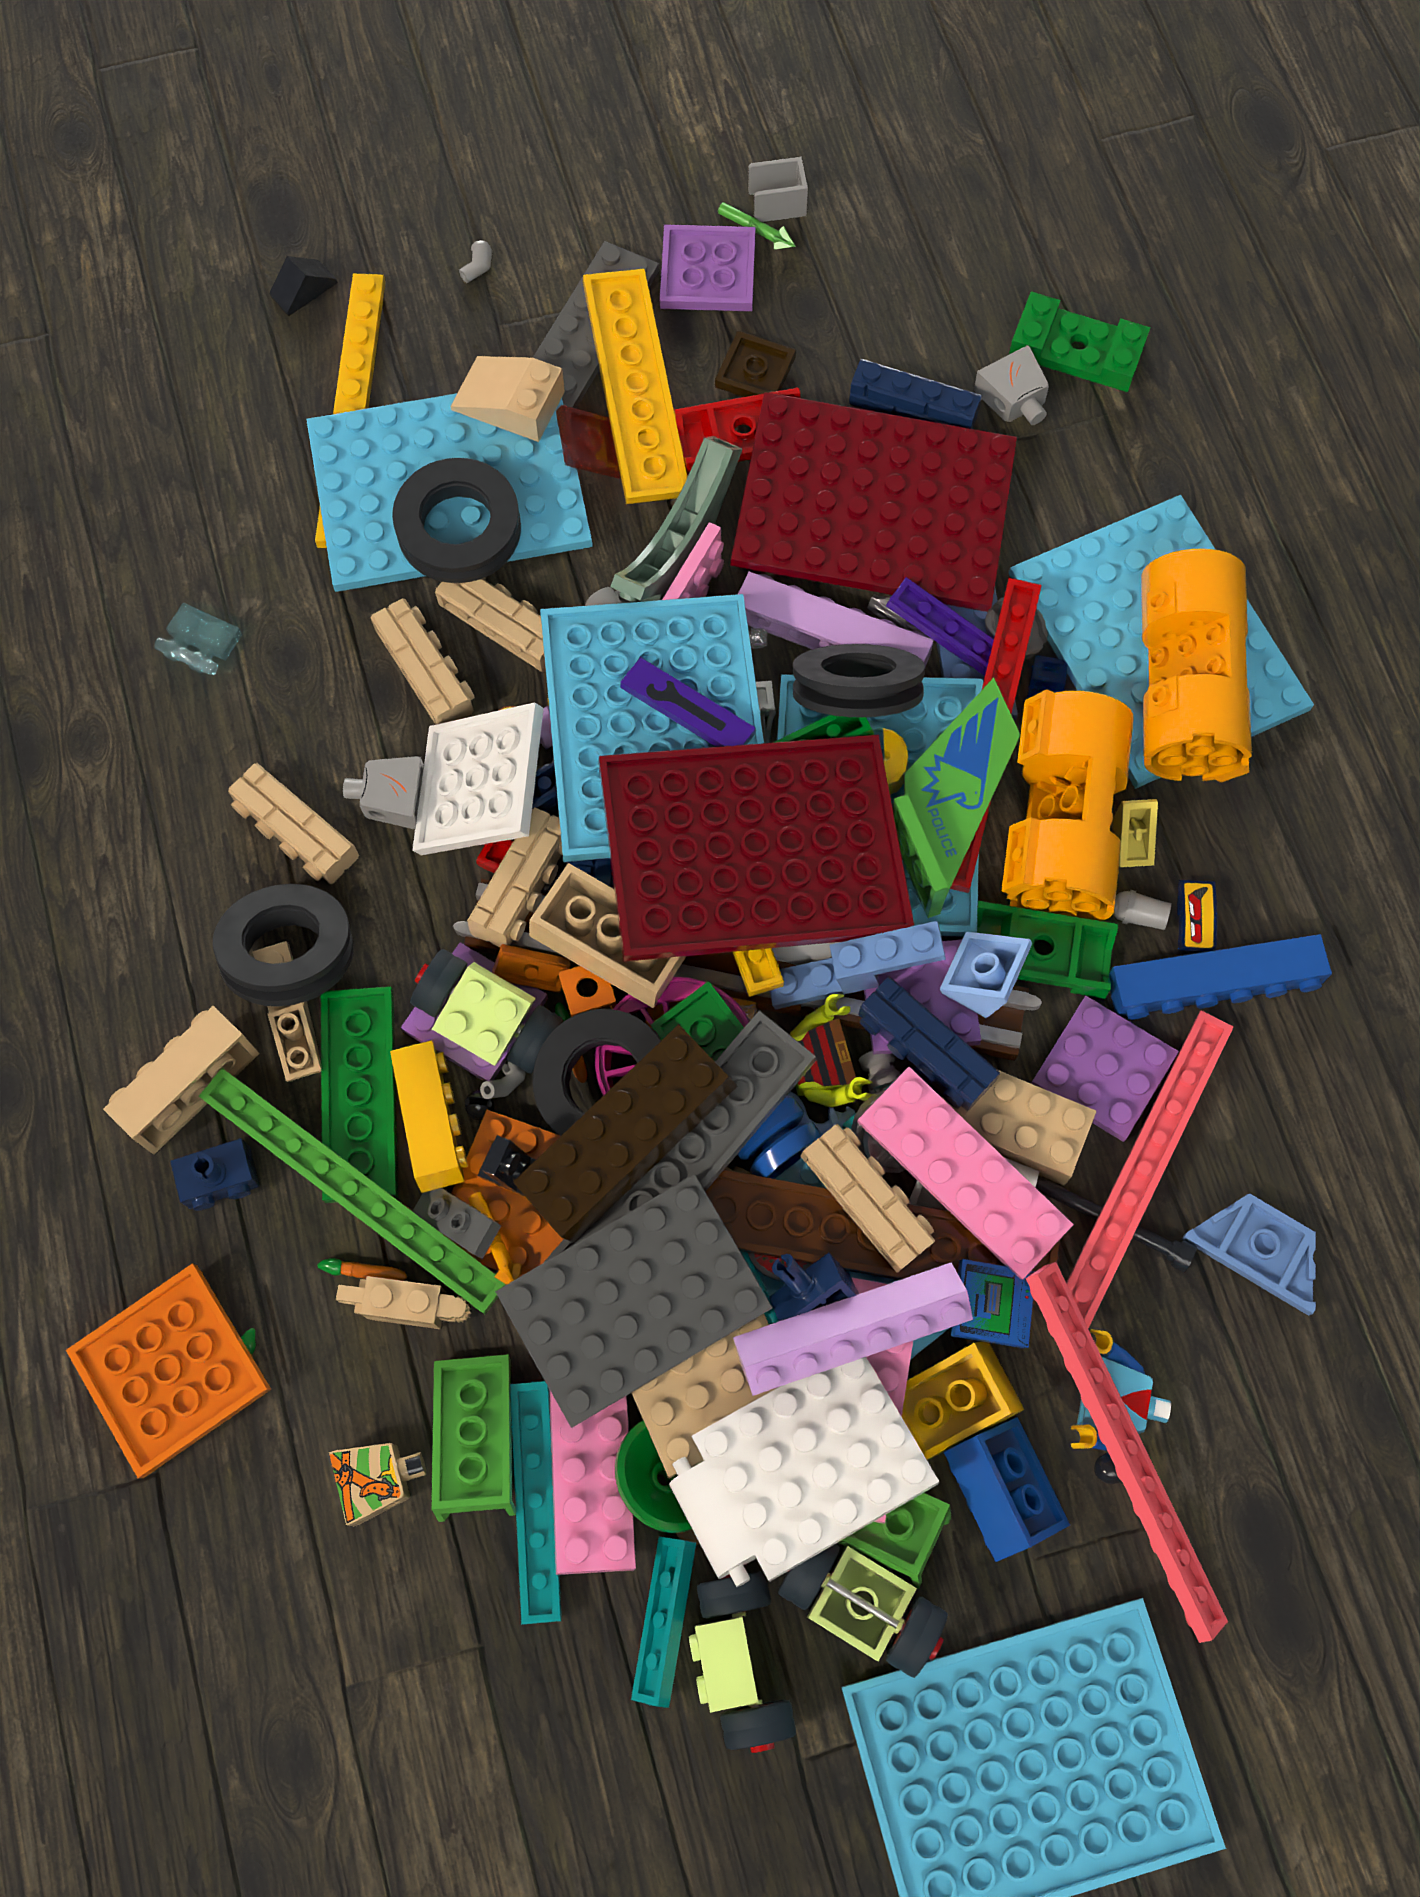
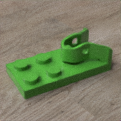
M509 1354L434 1361L432 1511L438 1522L446 1521L451 1513L505 1509L509 1516L516 1515V1508L512 1501L511 1359Z
M922 1493L886 1514L885 1524L872 1522L838 1543L843 1546H849L858 1553L911 1577L912 1586L919 1589L922 1583L921 1574L943 1526L949 1524L951 1520L950 1504Z

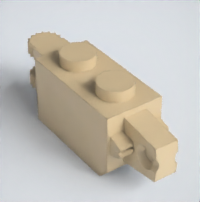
M367 1276L366 1280L360 1279L359 1287L338 1285L336 1301L339 1303L355 1305V1314H361L366 1319L441 1329L442 1321L463 1323L464 1320L467 1321V1318H470L469 1315L471 1314L470 1305L463 1301V1298L447 1295V1292L441 1286Z

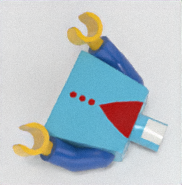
M1091 1329L1090 1333H1093L1096 1337V1346L1138 1434L1145 1432L1147 1419L1167 1423L1171 1411V1401L1151 1396L1153 1378L1145 1375L1144 1367L1124 1348L1113 1342L1108 1332ZM1081 1400L1077 1425L1071 1426V1430L1079 1432L1080 1441L1079 1443H1071V1447L1073 1449L1092 1448L1108 1451L1101 1442L1098 1429Z

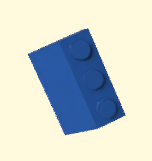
M1018 1417L944 1451L950 1470L957 1479L966 1498L967 1506L973 1513L983 1534L984 1542L991 1551L995 1562L1028 1549L1070 1526Z

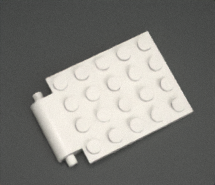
M867 1357L780 1386L692 1435L704 1461L691 1467L686 1457L678 1459L672 1464L678 1476L669 1483L718 1579L730 1574L736 1587H739L750 1580L744 1565L757 1558L768 1581H772L938 1485L939 1480Z

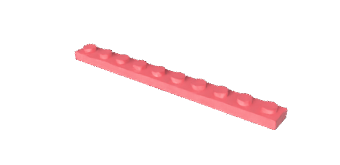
M1200 1011L1066 1282L1088 1328L1233 1029V1026L1203 1011Z
M1053 1262L1045 1265L1026 1278L1030 1286L1031 1295L1039 1305L1047 1322L1048 1331L1054 1337L1064 1358L1065 1367L1071 1373L1078 1387L1081 1400L1098 1429L1099 1438L1106 1446L1115 1465L1116 1474L1123 1482L1132 1501L1134 1512L1140 1518L1150 1539V1545L1167 1574L1168 1583L1176 1593L1185 1612L1188 1625L1193 1629L1199 1643L1212 1641L1228 1623V1620L1057 1263Z

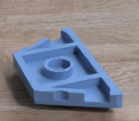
M1247 1194L1210 1219L1188 1231L1181 1240L1184 1239L1196 1245L1197 1249L1306 1315L1309 1316L1314 1313L1316 1302H1313V1280L1316 1279V1264L1313 1261V1253L1316 1250V1232L1252 1194Z

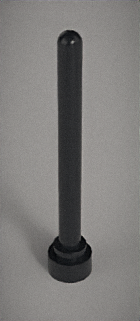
M1038 1175L1035 1188L1040 1193L1097 1221L1103 1207ZM1139 1225L1132 1239L1166 1255L1165 1259L1171 1262L1170 1266L1184 1273L1188 1269L1197 1250L1196 1245L1184 1239L1182 1242L1177 1240L1171 1242Z

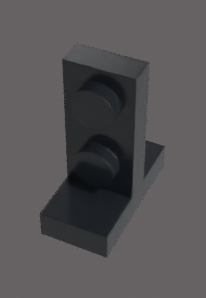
M497 1135L477 1176L525 1197L513 1181L536 1159L531 1158L511 1140Z

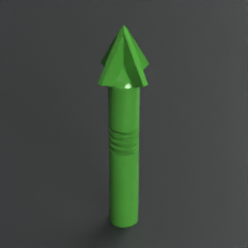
M725 202L720 205L718 210L720 215L743 227H755V233L774 242V250L796 247L784 226L777 230Z

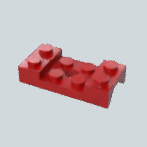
M799 388L770 392L801 398ZM764 394L674 409L687 477L704 437L715 436L742 448L743 450L738 462L751 459ZM744 424L748 425L751 431L739 433L735 428L738 425Z

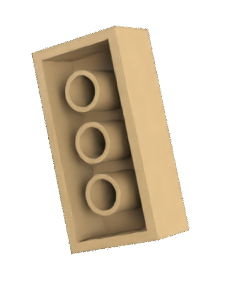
M570 863L567 864L530 919V937L652 1008L655 1007L686 956L623 962L614 889Z
M212 1006L208 1011L199 1013L192 1020L191 1027L181 1036L171 1039L166 1044L164 1052L154 1062H148L142 1066L136 1075L137 1078L126 1088L123 1087L117 1090L110 1097L109 1104L103 1110L133 1140L154 1155L207 1105L199 1095L222 1068L236 1077L260 1053L231 1022Z
M999 1071L1000 1075L996 1082L968 1112L962 1106L959 1109L951 1106L1003 1157L1039 1171V1176L1063 1186L1072 1177L1096 1114L1094 1109Z

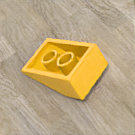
M976 1342L907 1380L902 1411L926 1460H929L1020 1413L1024 1408L989 1342Z

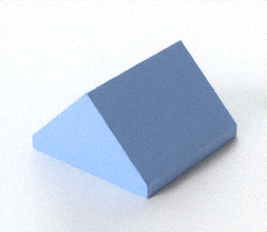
M966 932L940 987V991L947 997L987 1018L1007 1003L1032 946L1031 940Z

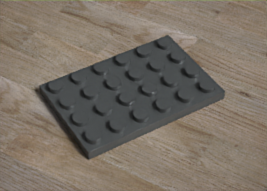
M695 1174L495 1291L571 1428L773 1308Z

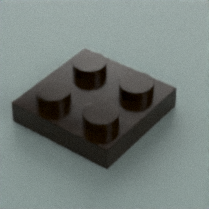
M737 331L715 378V388L742 397L764 394V392L781 391L796 358V349Z

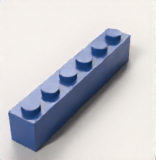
M1321 934L1114 966L1109 973L1111 981L1110 994L1114 1011L1117 1015H1127L1128 1019H1139L1148 1016L1149 1012L1162 1010L1163 1014L1176 1013L1183 1010V1006L1197 1005V1008L1203 1009L1217 1005L1218 1001L1231 999L1232 1003H1241L1252 999L1253 995L1266 994L1267 998L1284 995L1288 992L1287 990L1300 988L1301 992H1311L1320 989L1332 972Z

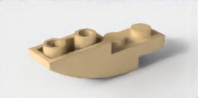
M287 941L252 951L254 958L261 962L275 964L293 960ZM307 1001L290 1006H267L269 1010L268 1018L286 1081H293L321 1072L320 1055Z

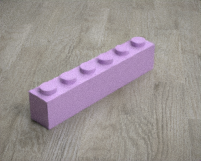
M749 571L738 595H744L747 624L749 626L810 649L842 644L888 646L918 656L925 666L931 654L933 639L927 638L925 634L919 631H908L896 626L889 620L873 618L857 608H846L836 604L830 598L814 596L806 593L798 586H787L774 581L773 578L765 574L758 575Z
M948 1263L735 1336L733 1339L743 1372L754 1396L971 1321L973 1316L967 1289L952 1263Z

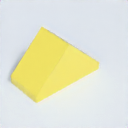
M1157 799L1121 802L1112 821L1114 834L1121 841L1119 867L1154 865L1158 811Z

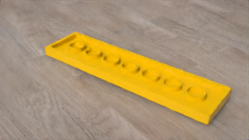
M645 269L583 275V287L626 504L678 498L687 480V472Z

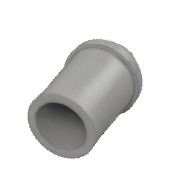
M1134 890L1123 891L1116 895L1113 916L1122 921L1123 924L1131 923L1165 930L1172 903L1138 894Z

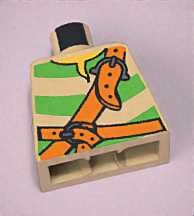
M392 1443L329 1452L347 1526L354 1527L408 1500L410 1494L406 1481L426 1475V1467L421 1452L400 1458L397 1445Z

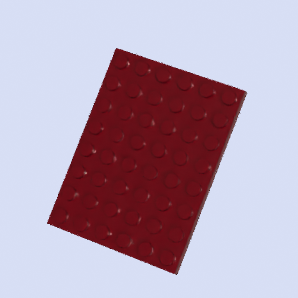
M764 392L730 566L890 595L895 593L907 577L943 604L988 612L993 602L1017 437Z
M879 735L599 756L598 766L623 962L844 942L914 926Z

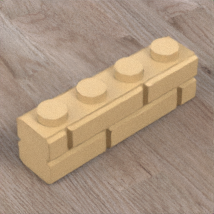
M485 577L466 583L441 582L435 594L441 607L539 671L545 672L541 616L537 614V610L532 604L525 600L518 602L511 597V593L503 585L497 583L493 586L486 581Z
M402 598L389 605V608H383L372 614L370 618L375 631L435 725L464 719L471 715L474 711L471 700L475 698L466 681L459 683L455 676L458 670L451 657L448 655L443 658L439 652L442 646L433 630L427 633L422 626L426 621L417 606L411 608L406 599Z
M254 763L243 774L242 778L240 777L229 787L228 792L234 800L231 806L245 819L249 815L257 821L255 827L266 838L271 839L275 836L281 841L280 849L292 860H295L297 857L302 859L306 863L303 868L315 880L319 881L321 878H324L329 884H333L344 873V870L348 869L358 859L359 854L350 841L258 763Z
M537 808L532 809L529 836L514 839L467 920L470 933L473 936L486 942L490 941L491 944L501 947L502 944L510 946L513 940H520L526 927V922L524 921L529 911L534 913L537 910L542 899V893L540 892L545 883L551 884L558 871V865L556 864L560 856L563 855L559 817L550 816L549 813Z
M836 1124L802 1152L801 1158L896 1273H898L935 1242L931 1236L934 1233V1229L922 1215L914 1216L906 1206L910 1203L908 1197L897 1185L891 1188L882 1176L885 1174V1171L880 1163L872 1156L867 1159L858 1149L861 1142L854 1132L848 1127L842 1130Z

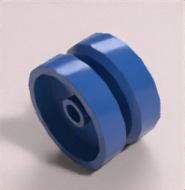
M794 1097L785 1098L737 1154L740 1160H751L757 1157L751 1165V1175L771 1179L777 1178L799 1161L802 1152L823 1135L814 1123H803L797 1126L803 1118L804 1110Z

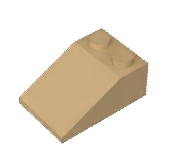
M477 356L450 407L452 411L539 442L565 392L563 371L560 367L535 358Z

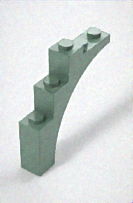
M715 436L704 437L687 480L662 526L638 558L627 568L614 575L611 587L620 591L619 595L622 598L631 602L658 601L664 598L678 575L682 564L685 563L702 535L705 526L709 522H716L743 450L742 448Z

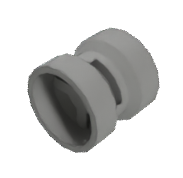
M873 1051L859 1058L858 1061L862 1071L869 1073L867 1075L868 1079L872 1081V1083L867 1084L870 1094L883 1091L901 1075L900 1071L896 1070L895 1066H893L896 1059L894 1054L873 1055Z

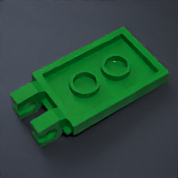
M709 981L650 1024L661 1040L679 1024L714 1062L744 1029L743 1025Z

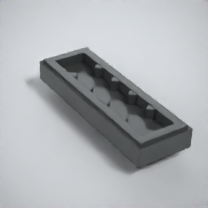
M444 1188L424 1192L412 1211L436 1230L482 1259L502 1226Z

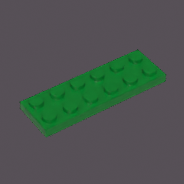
M390 986L326 991L321 994L322 1144L391 1196L398 1198L396 1082L390 1051L395 1050L394 990ZM322 1191V1201L325 1203L336 1202Z

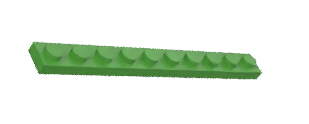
M222 1068L199 1095L207 1104L484 1315L498 1299L495 1291L506 1284L494 1277L496 1274Z

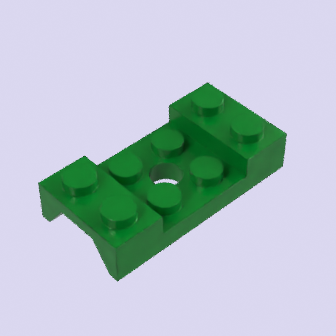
M1031 291L1012 339L1009 354L1028 345L1040 366L1128 392L1151 327L1121 318L1118 326L1059 309L1061 300ZM1081 342L1086 348L1078 350L1073 348L1071 343Z
M978 901L977 933L1031 940L1032 946L1017 979L1070 988V993L1106 998L1111 989L1109 972L1118 924ZM1037 940H1045L1051 945L1052 952L1048 955L1038 954L1034 950L1033 943Z

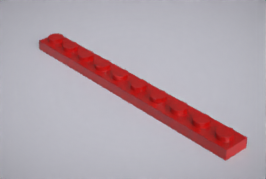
M1013 578L1008 579L982 686L983 689L994 677L1011 714L1042 586ZM990 803L950 889L965 893L970 891Z

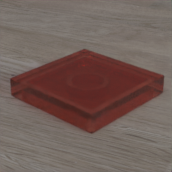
M561 405L557 409L556 415L565 466L619 479L621 475L609 417Z

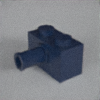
M242 1138L170 1161L179 1200L189 1209L193 1208L195 1211L211 1208L215 1205V1201L229 1197V1199L246 1197L251 1194V1189L260 1187L251 1148Z
M829 1252L806 1270H803L790 1254L781 1255V1258L788 1264L787 1267L778 1258L772 1266V1272L785 1283L783 1287L769 1296L778 1321L859 1294L850 1274Z

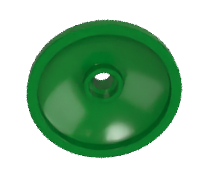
M643 1420L627 1433L616 1455L615 1479L620 1496L630 1512L642 1523L653 1529L669 1533L692 1530L669 1485L678 1475L668 1478ZM657 1474L665 1478V1486L658 1482Z

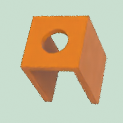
M578 966L558 972L571 1017L608 1005L613 1009L617 1005L611 983L587 969ZM590 978L597 983L598 989L593 996L583 997L577 992V985L582 979Z

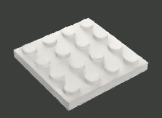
M530 703L429 726L412 851L420 855L529 836L543 707L537 703Z

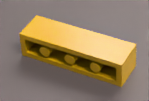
M432 1040L390 1051L414 1178L421 1193L465 1182L462 1168L468 1167V1162L463 1145L457 1147L455 1136L461 1135V1128L457 1114L451 1115L449 1105L454 1104L455 1100L450 1082L444 1083L443 1074L448 1073L444 1052L437 1053Z

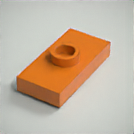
M502 944L492 973L510 983L560 993L562 986L558 972L568 970L570 968V960L565 957Z

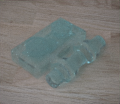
M183 603L166 628L168 633L175 638L168 641L159 637L154 647L156 650L163 652L164 657L172 661L180 660L189 664V668L198 673L204 671L214 675L218 669V664L211 661L212 658L217 656L226 661L242 633L238 627ZM191 644L200 650L194 653L186 648Z

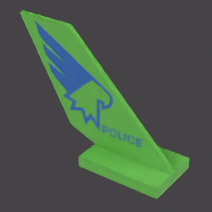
M994 677L906 771L904 775V795L894 798L892 809L901 857L927 918L941 914L948 892L1020 738L1019 730Z

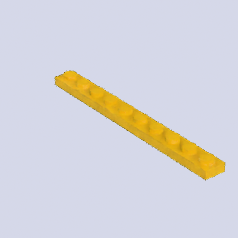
M353 273L333 414L369 408L385 290L384 275ZM320 508L315 542L318 548H327Z

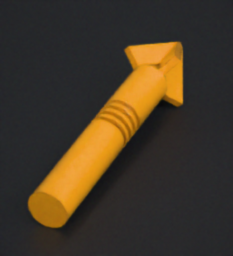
M477 1192L469 1196L468 1200L471 1206L493 1220L482 1193ZM498 1231L490 1245L491 1252L499 1268L494 1277L507 1285L520 1277L522 1264L512 1262Z

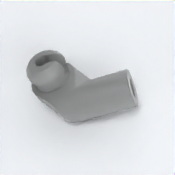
M484 240L475 241L472 244V262L459 269V273L466 283L487 272L491 267L492 249L488 242Z
M510 1062L504 1064L502 1070L505 1077L499 1080L483 1082L480 1087L481 1095L485 1099L508 1096L524 1081L525 1071Z

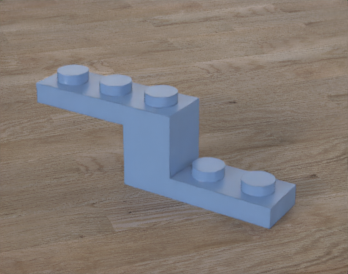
M938 921L830 944L832 958L780 969L784 986L770 990L772 1005L775 1009L825 999L831 994H848L879 987L877 974L946 960Z

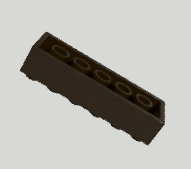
M678 1024L513 1183L561 1238L574 1243L738 1086Z

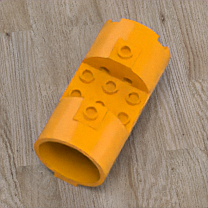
M1187 549L1163 555L1150 562L1144 568L1141 575L1142 641L1148 648L1149 687L1143 696L1144 766L1152 774L1165 779L1181 781L1182 775H1202V781L1217 780L1224 782L1249 773V758L1252 757L1250 691L1247 688L1246 637L1248 634L1246 568L1244 563L1236 556L1214 549Z
M1047 689L1025 700L1017 763L1023 765L1022 775L1030 785L1026 819L1009 826L1002 892L1008 894L1007 899H1010V906L1097 921L1106 920L1113 915L1121 850L1120 839L1110 831V825L1113 821V795L1126 789L1134 715L1131 709L1123 702L1094 692L1062 691L1054 693Z

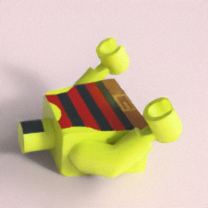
M844 994L829 995L825 1005L807 1015L790 1033L791 1037L817 1058V1061L795 1085L797 1094L805 1096L811 1102L827 1107L844 1105L854 1102L856 1099L866 1101L873 1095L861 1093L862 1087L865 1084L872 1083V1081L863 1077L856 1078L839 1018L834 1019V1015L844 1016L850 1012V1006L837 1009L836 1003L840 998L844 997Z

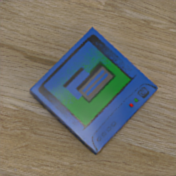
M966 1259L960 1260L958 1275L967 1289L973 1320L953 1326L951 1336L1024 1349L1028 1348L1033 1297L1026 1278L1035 1271H1030L1024 1279H1020L1006 1266Z

